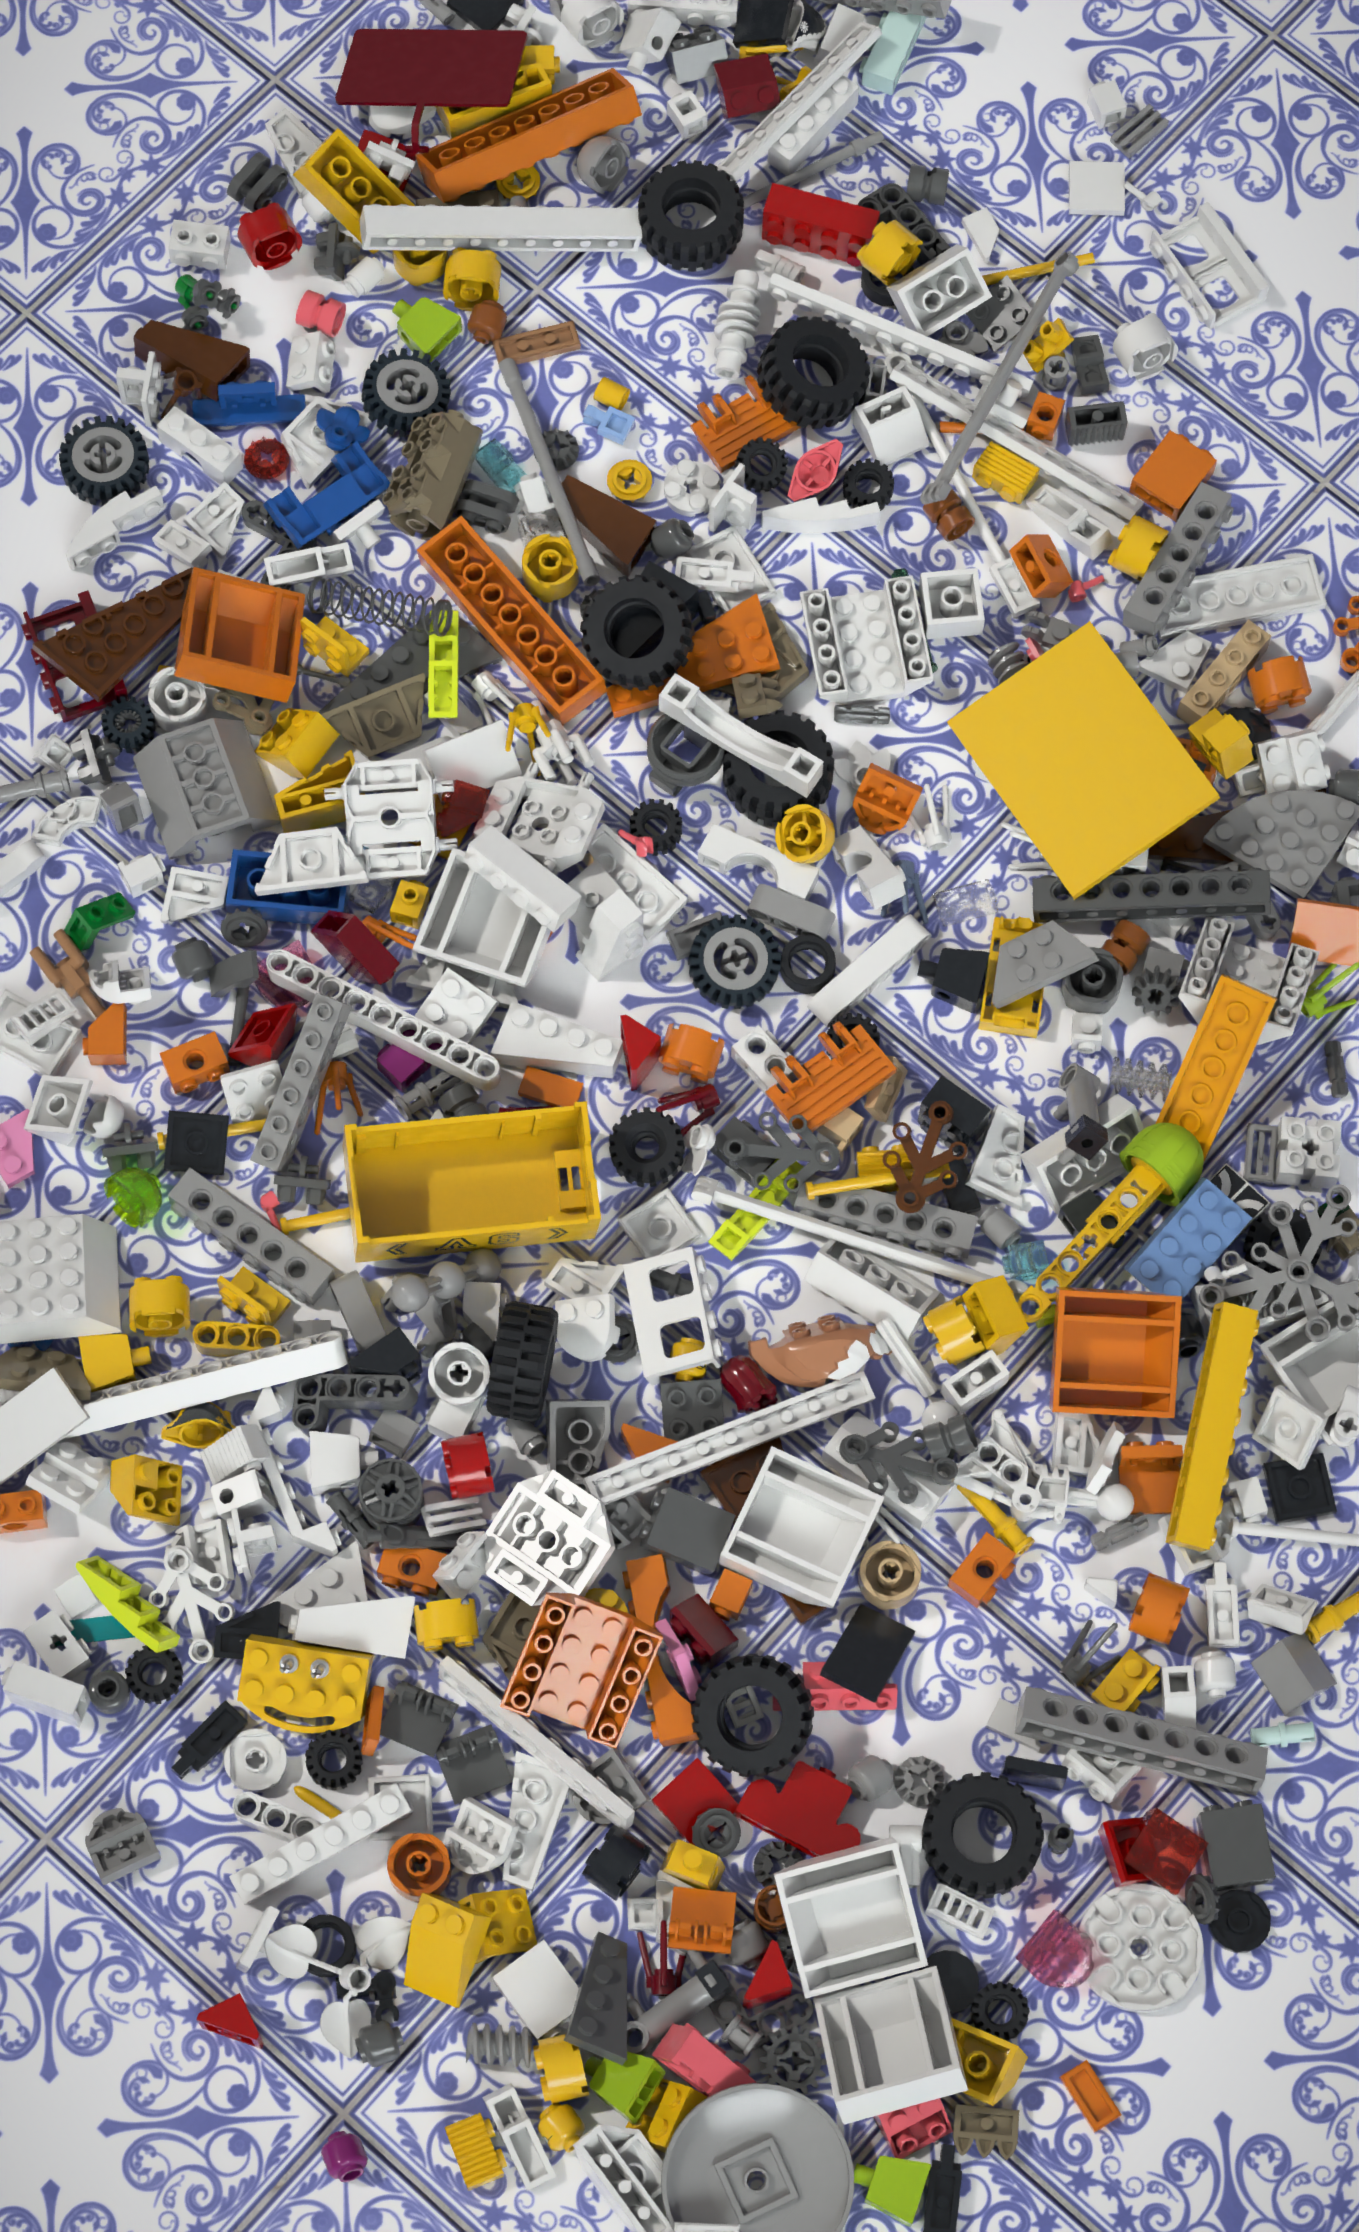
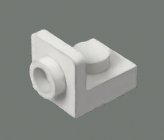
M1073 1012L1071 1049H1076L1084 1054H1091L1101 1050L1103 1043V1014Z

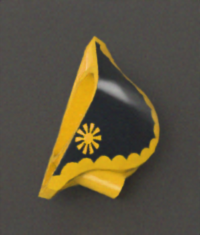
M207 1402L181 1409L178 1417L162 1428L161 1438L190 1448L205 1449L236 1427L231 1424V1413L229 1411H223L214 1403Z

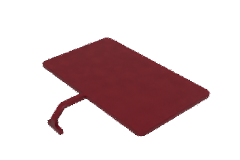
M358 29L354 33L337 89L336 103L338 105L416 106L411 127L412 146H405L406 153H429V146H420L419 124L424 107H507L512 98L528 39L527 33L523 30Z

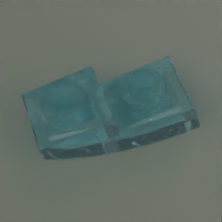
M495 438L478 449L475 460L497 487L508 490L516 495L514 486L521 482L520 477L527 474L513 461L512 454Z

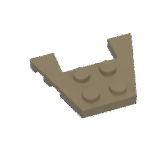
M769 602L762 608L780 669L762 674L761 677H768L778 681L779 685L773 689L780 692L781 696L775 699L780 701L809 677V670L794 642L791 641L782 620L780 621L774 605ZM733 683L715 688L718 691L735 697Z

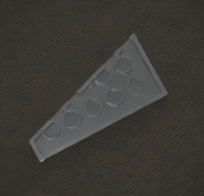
M430 612L425 616L426 626L430 619ZM459 617L458 679L468 674L471 676L478 673L479 669L492 663L495 665L502 662V655ZM422 619L417 626L419 630L424 629ZM415 629L408 631L325 705L319 713H325L421 673L425 674L423 695L428 692L429 634L426 631L419 633Z

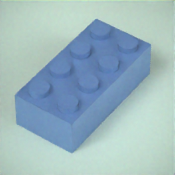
M1202 1177L1123 1269L1150 1292L1182 1296L1183 1299L1204 1275V1271L1212 1266L1250 1222L1252 1217L1207 1178Z

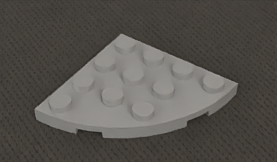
M1309 790L1274 792L1256 797L1235 807L1209 830L1203 842L1247 869L1261 868L1263 870H1270L1271 884L1296 899H1305L1359 820V805L1323 792Z

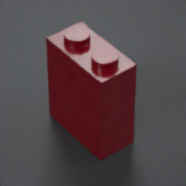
M329 910L310 931L354 980L382 985L394 976V970L400 964L354 914Z

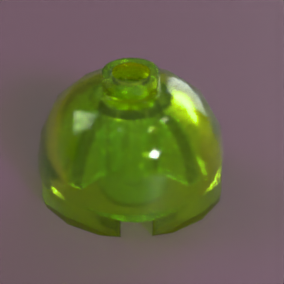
M127 1167L105 1179L104 1191L107 1199L111 1196L116 1203L112 1207L113 1210L130 1227L136 1228L140 1225L141 1228L158 1214L162 1205L161 1183L154 1174H150L137 1167Z

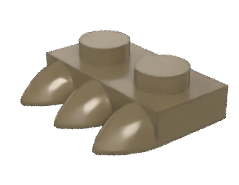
M747 673L740 677L732 678L739 719L773 713L783 707L781 702L775 700L781 696L780 692L773 689L779 685L778 681L768 677H761L760 673Z
M956 2104L953 2139L958 2153L964 2156L970 2149L973 2140H975L980 2155L986 2158L991 2153L995 2142H997L1000 2154L1005 2160H1008L1013 2155L1018 2143L1020 2110Z

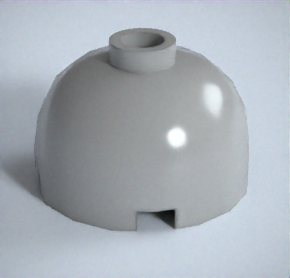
M599 136L589 140L578 153L577 172L581 181L600 194H605L604 191L606 190L609 192L614 191L622 183L629 168L625 166L626 157L630 159L628 146L624 142L609 136Z

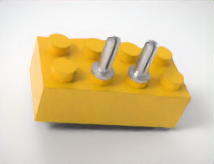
M251 1634L246 1639L237 1701L242 1702L251 1712L266 1722L294 1732L323 1733L328 1730L335 1731L361 1721L365 1715L374 1654ZM270 1706L281 1712L298 1717L316 1718L332 1716L335 1721L333 1724L322 1726L298 1725L276 1718L267 1713L265 1707Z

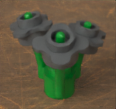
M189 274L181 276L175 284V291L180 295L178 302L185 308L181 316L185 324L183 329L199 332L209 325L207 320L209 311L199 306L207 305L211 309L215 308L218 312L223 313V318L228 319L239 308L241 296L235 294L234 288L221 290L222 285L218 281L212 283L203 278L197 281ZM193 302L196 306H190L189 303Z

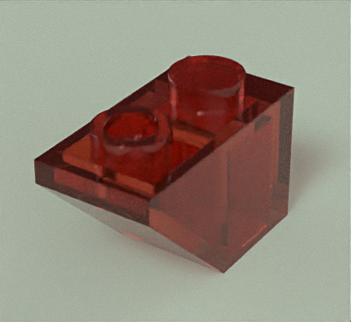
M454 780V792L442 793L441 800L445 803L442 813L438 812L436 815L437 837L445 838L481 819L490 790L464 781Z

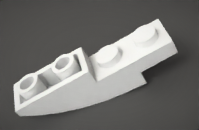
M157 486L132 499L125 490L99 508L79 529L65 553L70 569L74 570L77 567H84L100 554L113 551L121 543L120 531H127L133 528L138 521L146 517H153L164 508L162 494Z

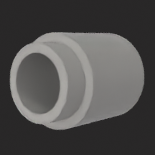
M994 1205L991 1206L977 1221L981 1226L980 1230L1000 1250L1006 1247L1009 1250L1012 1249L1022 1238L1019 1235L1022 1228L1002 1208L997 1209Z

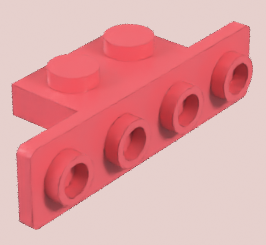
M803 1662V1684L806 1690H810L812 1695L810 1701L814 1711L895 1710L897 1708V1684H886L877 1702L874 1703L820 1676L826 1662ZM772 1696L773 1711H781L777 1699Z

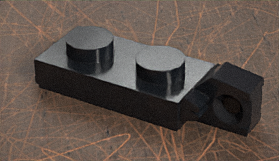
M225 1700L181 1744L182 1747L177 1752L181 1758L171 1767L172 1771L181 1780L192 1769L199 1772L248 1725V1721Z
M942 2144L939 2161L932 2160L928 2176L922 2232H956L962 2171L961 2163H954L955 2145Z

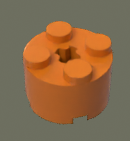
M1294 656L1275 658L1262 663L1263 669L1256 672L1253 667L1247 672L1256 708L1260 709L1263 714L1273 713L1278 710V706L1289 704L1290 708L1301 706L1306 703L1305 697L1309 696L1312 692L1303 657L1301 656L1298 657L1297 661L1294 660Z
M674 1023L669 1024L658 1061L663 1064L662 1071L668 1074L678 1076L680 1072L691 1075V1080L707 1084L708 1079L715 1076L725 1042L720 1037L718 1042L712 1040L713 1033L694 1026L680 1024L679 1029H674Z
M1148 1573L1142 1587L1143 1590L1133 1611L1128 1631L1169 1645L1173 1633L1179 1624L1182 1615L1180 1612L1185 1605L1190 1588L1161 1576Z
M410 1833L398 1839L390 1849L387 1860L388 1875L393 1888L402 1897L419 1903L422 1893L440 1895L445 1890L451 1878V1861L447 1848L437 1837L427 1833ZM417 1862L421 1865L425 1862V1871L421 1872L418 1870L414 1872L413 1864Z

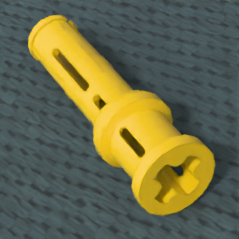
M960 1485L956 1487L994 1529V1536L997 1539H1001L1016 1553L1015 1558L1021 1556L1033 1545L1035 1540L1032 1536L1027 1537L1018 1527V1521L1014 1517L1012 1518V1516L1008 1517L993 1499L989 1500Z
M1359 1591L1334 1606L1331 1604L1325 1605L1320 1613L1311 1617L1304 1633L1313 1644L1320 1642V1638L1332 1630H1340L1344 1625V1621L1359 1613Z

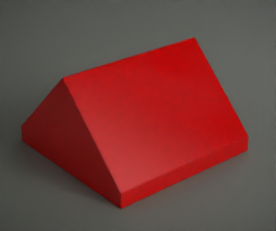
M291 1003L253 1012L227 1054L231 1058L249 1066L278 1060L295 1033L298 1009L296 1004Z
M625 1014L620 1015V1037L623 1040V1052L631 1091L639 1088L658 1062L661 1050V1036Z
M1145 1817L1108 1820L1101 1824L1098 1833L1115 1887L1120 1888L1135 1883L1144 1884L1164 1877Z
M771 1940L744 1996L743 2007L747 2010L791 1995L793 1985L778 1942Z
M240 1993L198 2013L196 2020L202 2029L262 2049L264 2042Z

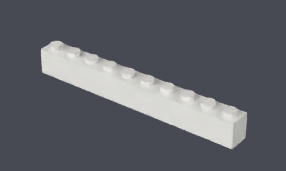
M380 204L363 205L359 221L363 250L453 251L455 248L461 247L466 250L637 252L642 239L638 208H628L625 206L617 208L592 206L588 208L573 206L546 207L542 205L536 207H519L517 205L492 207L490 205L436 206L429 204L426 206H409L407 204H400L397 206H382Z

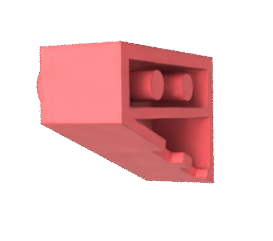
M673 2023L651 2055L707 2097L732 2086L756 2083L749 2076L751 2071L746 2066L736 2060L732 2062L725 2056L726 2052L713 2042H709L702 2036L700 2031L688 2023L684 2026Z

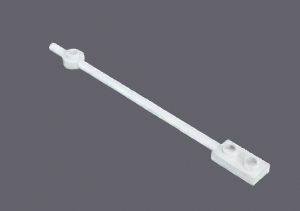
M879 342L886 355L884 365L887 366L886 377L890 379L889 376L893 368L902 360L912 365L911 358L904 352L896 351L892 343L886 345ZM908 390L919 409L925 431L944 465L950 452L920 396ZM957 468L951 480L964 505L975 518V525L996 563L989 567V572L1013 618L1040 608L1039 599L1032 597L1013 558L1006 559L962 474Z

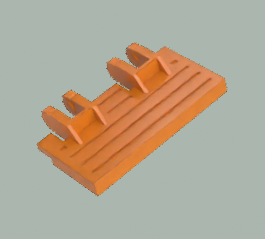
M751 375L744 378L748 389L757 400L756 402H754L749 393H746L727 405L722 396L717 393L712 396V400L722 416L716 419L709 407L704 402H701L697 405V408L709 428L707 429L701 420L690 426L697 436V441L720 473L734 466L738 453L748 441L752 439L756 441L757 438L763 437L764 441L770 438L772 439L771 443H775L801 428L797 426V422L791 421L789 423L783 419L784 416L780 412L776 414L771 409L772 404L770 401H765L761 394L763 390L759 388L757 381Z
M840 1021L832 1025L834 1032L846 1045L841 1050L825 1032L818 1035L820 1043L832 1056V1060L829 1059L824 1051H821L804 1063L803 1067L794 1056L789 1055L785 1058L787 1066L798 1078L793 1084L778 1066L770 1069L771 1074L786 1093L783 1094L775 1084L766 1090L765 1094L773 1102V1106L787 1123H789L792 1116L802 1115L807 1121V1127L814 1132L896 1073L897 1068L861 1024L852 1029L850 1033ZM794 1119L792 1126L795 1129H801L803 1122L800 1119Z

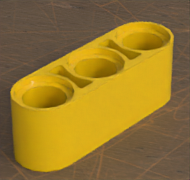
M202 1321L194 1327L192 1333L197 1350L207 1356L230 1357L264 1348L260 1343L265 1338L276 1340L274 1345L282 1343L278 1330L269 1325ZM206 1333L215 1335L214 1340L210 1343H202L200 1338ZM240 1335L245 1337V1341L241 1345L235 1346L230 1343L234 1336Z

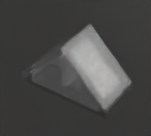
M522 510L518 513V532L524 549L533 538L543 534L567 538L560 517Z

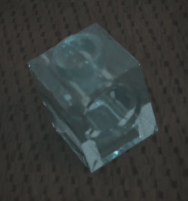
M1044 1240L1009 1245L1006 1256H1002L1004 1273L1010 1274V1279L1020 1281L1037 1279L1049 1266Z

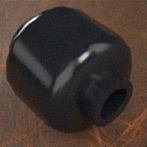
M1181 1312L1178 1357L1190 1358L1200 1352V1348L1205 1342V1337L1199 1319L1193 1314Z

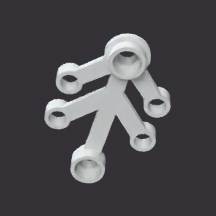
M183 1545L172 1546L164 1555L163 1562L166 1572L156 1590L150 1593L149 1602L157 1608L167 1606L169 1603L168 1592L175 1580H178L180 1591L165 1619L160 1622L162 1624H170L171 1629L177 1633V1622L185 1609L194 1640L189 1646V1656L195 1663H208L214 1658V1643L206 1637L198 1605L215 1614L216 1618L221 1622L232 1620L235 1616V1608L232 1604L220 1603L193 1587L190 1575L207 1583V1587L214 1592L222 1591L226 1588L227 1578L222 1573H212L195 1563L194 1554L188 1547ZM178 1555L184 1557V1564L181 1567L175 1562ZM216 1576L222 1582L219 1588L214 1587L212 1583L213 1578ZM157 1593L163 1596V1602L160 1605L154 1599ZM224 1606L230 1611L227 1618L222 1617L220 1613L221 1608ZM202 1645H206L209 1649L207 1656L200 1654L199 1650Z

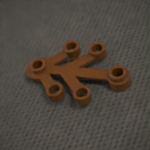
M936 1101L929 1108L928 1114L931 1123L920 1153L911 1136L912 1130L908 1124L899 1122L893 1127L892 1133L896 1139L900 1140L914 1169L910 1182L900 1165L902 1158L899 1153L887 1151L883 1155L882 1161L891 1170L899 1187L896 1193V1204L905 1213L919 1212L924 1207L927 1197L945 1188L952 1189L958 1184L957 1174L951 1170H946L940 1174L939 1179L922 1186L927 1173L954 1160H963L968 1155V1147L964 1143L954 1142L948 1150L932 1157L943 1125L949 1124L954 1116L953 1108L945 1101ZM939 1107H943L946 1111L943 1118L935 1116V1111ZM900 1126L907 1128V1134L904 1137L897 1135V1129ZM961 1145L964 1148V1153L962 1156L957 1157L954 1155L953 1150L956 1146ZM894 1154L897 1156V1163L890 1166L887 1163V1158L889 1155ZM947 1174L954 1176V1182L951 1185H946L943 1181L944 1176ZM908 1193H914L916 1196V1200L912 1204H908L905 1201V1196Z

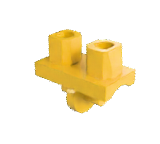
M1057 318L1054 322L1047 320L1040 327V335L1034 340L1030 339L1023 352L1032 370L1037 373L1044 368V364L1049 357L1061 356L1065 358L1063 350L1074 341L1064 321L1060 318Z

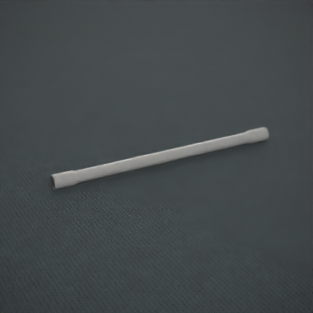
M506 358L499 363L500 371L506 386L511 392L576 558L578 570L584 585H596L600 581L599 573L582 537L523 387L521 375L515 360Z

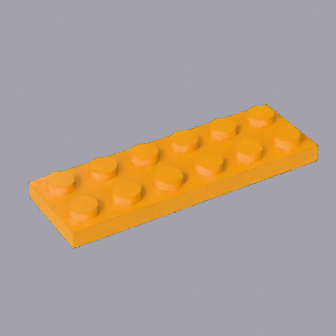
M1221 974L1155 1123H1173L1190 1131L1201 1145L1204 1161L1210 1152L1277 1001L1276 997L1225 974Z

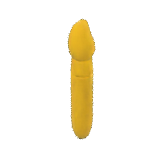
M303 1786L294 1787L295 1794L301 1800L330 1819L342 1813L335 1806Z

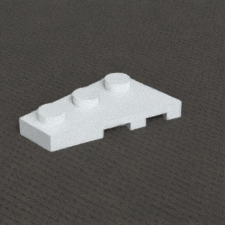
M1001 1104L994 1107L965 1185L1017 1210L1022 1207L1020 1188L1023 1181V1170H1021L1020 1155L1024 1151L1025 1116Z

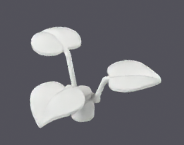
M380 1916L369 1919L361 1925L355 1936L357 1947L363 1951L359 1957L360 1966L347 1964L342 1969L312 1958L317 1950V1940L314 1933L306 1926L300 1924L286 1925L269 1933L264 1941L265 1954L270 1965L277 1973L291 1979L303 1977L308 1970L309 1963L339 1975L340 1984L345 1989H348L349 1992L343 1997V2003L335 2001L324 2009L320 2018V2029L326 2041L347 2058L354 2057L358 2052L354 2039L359 2038V2030L371 2024V2011L367 2003L362 1999L350 2000L351 1997H356L359 1992L368 1989L371 1984V1974L368 1971L369 1966L366 1965V1958L369 1965L375 1969L387 1970L394 1967L401 1960L406 1950L411 1923L393 1916Z

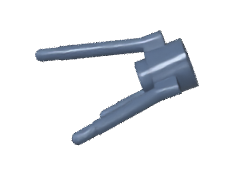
M908 860L893 862L894 866L899 865L906 877V881L903 882L906 895L902 896L903 912L908 913L909 911L908 889L913 885L923 923L927 924L929 920L919 885V874L915 873L914 863ZM889 903L882 906L880 915L883 918L887 914Z

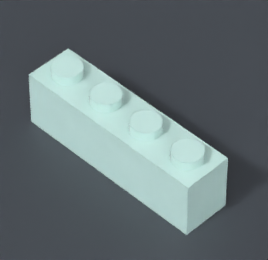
M889 11L888 14L883 13L879 24L882 35L869 47L871 53L868 58H863L859 68V73H862L863 86L893 95L927 17L914 14L904 15Z

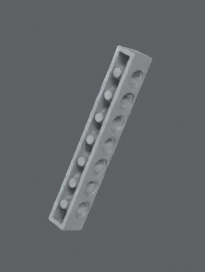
M1027 1686L1019 1701L1014 1733L1017 1735L1254 1796L1257 1795L1265 1780L1268 1748L1257 1746L1251 1742L1237 1741L1224 1735L1206 1733L1193 1727L1171 1724L1162 1719L1140 1716L1131 1711L1109 1708L1103 1704L1078 1700L1072 1696L1047 1692L1041 1688Z

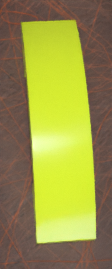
M797 1161L794 1162L772 1181L768 1189L758 1190L755 1188L749 1197L780 1207L790 1195L783 1186L785 1178L791 1174L796 1175L804 1166ZM764 1176L758 1185L766 1186L768 1184L767 1177ZM790 1178L787 1181V1186L790 1189H794L798 1184V1181L794 1178ZM737 1209L729 1220H725L708 1243L732 1261L756 1237L770 1219Z

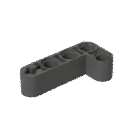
M888 183L867 195L858 203L859 206L880 211L879 223L883 221L887 224L897 220L920 240L928 241V243L917 246L921 249L917 258L921 265L951 248L905 190L898 184ZM887 200H894L896 202L890 203ZM903 220H910L912 222L906 223Z
M316 1374L300 1378L297 1381L292 1421L303 1434L310 1437L309 1431L324 1432L326 1430L329 1409L409 1410L416 1404L418 1392L406 1378L400 1375ZM318 1386L317 1392L312 1396H308L310 1389ZM343 1387H347L346 1393L337 1397L338 1391ZM377 1387L373 1396L366 1397L369 1389ZM315 1415L314 1421L305 1426L306 1419L309 1416Z

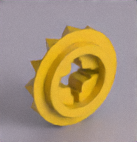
M534 166L527 169H519L510 173V176L505 179L496 180L497 189L504 199L523 196L527 202L531 196H536L540 187V175ZM514 175L520 182H523V189L513 185Z
M631 459L622 460L613 465L609 470L607 486L611 495L618 497L621 502L623 500H630L634 503L636 499H644L648 491L651 490L652 475L648 467L643 463ZM634 473L635 484H631L630 487L625 489L624 480H628Z

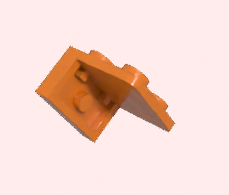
M1133 1441L1120 1447L1117 1455L1119 1483L1125 1485L1134 1497V1508L1129 1515H1136L1140 1512L1144 1514H1171L1180 1473V1463L1183 1458L1182 1445H1174L1173 1441H1159L1156 1445L1144 1446L1143 1442Z

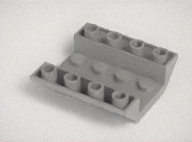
M210 718L157 736L133 757L169 860L197 851L195 841L249 823L253 832L280 823L243 721Z

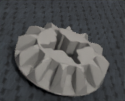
M924 1756L909 1757L899 1765L895 1773V1789L900 1798L910 1805H929L939 1790L942 1791L944 1788L943 1771L934 1760ZM927 1771L925 1782L928 1784V1787L919 1785L912 1791L914 1779L910 1773L919 1776Z

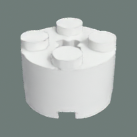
M562 0L561 22L581 46L587 45L589 48H597L605 44L615 35L613 30L617 24L621 27L624 21V11L615 0Z
M1150 313L1133 323H1124L1116 330L1118 336L1114 340L1113 351L1130 378L1132 376H1135L1137 380L1152 378L1165 370L1163 365L1169 359L1172 363L1177 357L1178 346L1155 313Z
M167 667L159 671L151 679L148 690V701L154 721L168 732L204 721L209 712L204 683L174 676V667Z
M455 1342L445 1345L436 1352L429 1364L428 1378L431 1388L439 1399L448 1404L456 1406L471 1404L483 1396L488 1387L490 1377L488 1361L479 1349L468 1343ZM457 1366H462V1370L465 1372L468 1371V1376H464L462 1382H457L456 1377L450 1376L451 1373L456 1371Z

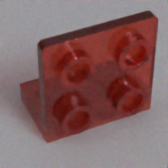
M1156 1807L1147 1811L1140 1821L1144 1824V1827L1124 1858V1862L1172 1895H1177L1209 1843Z

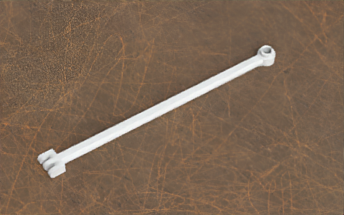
M706 1176L698 1177L691 1194L693 1200L709 1206L713 1200L971 1285L994 1278V1276L718 1187L719 1180ZM1017 1279L1006 1280L1012 1288L1017 1302L1020 1296L1028 1289V1286Z

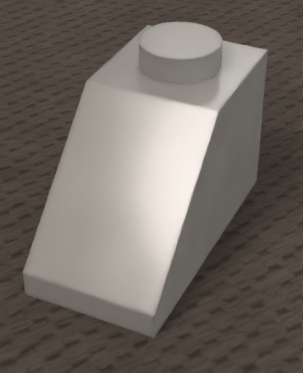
M127 782L120 785L113 784L100 794L102 805L118 834L144 822L139 798Z

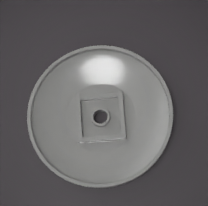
M769 2083L740 2084L707 2097L696 2105L678 2125L671 2137L663 2159L661 2171L662 2201L673 2231L674 2222L740 2224V2232H841L849 2216L853 2201V2162L847 2142L839 2127L828 2113L813 2100L802 2093L780 2085ZM754 2171L762 2172L765 2177L764 2184L758 2189H752L747 2184L749 2174Z

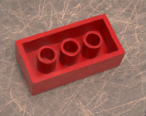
M772 183L763 209L762 240H766L773 245L781 244L792 247L799 252L815 253L825 259L841 260L851 266L859 267L862 265L857 258V254L864 245L869 244L873 239L872 233L879 224L880 211Z

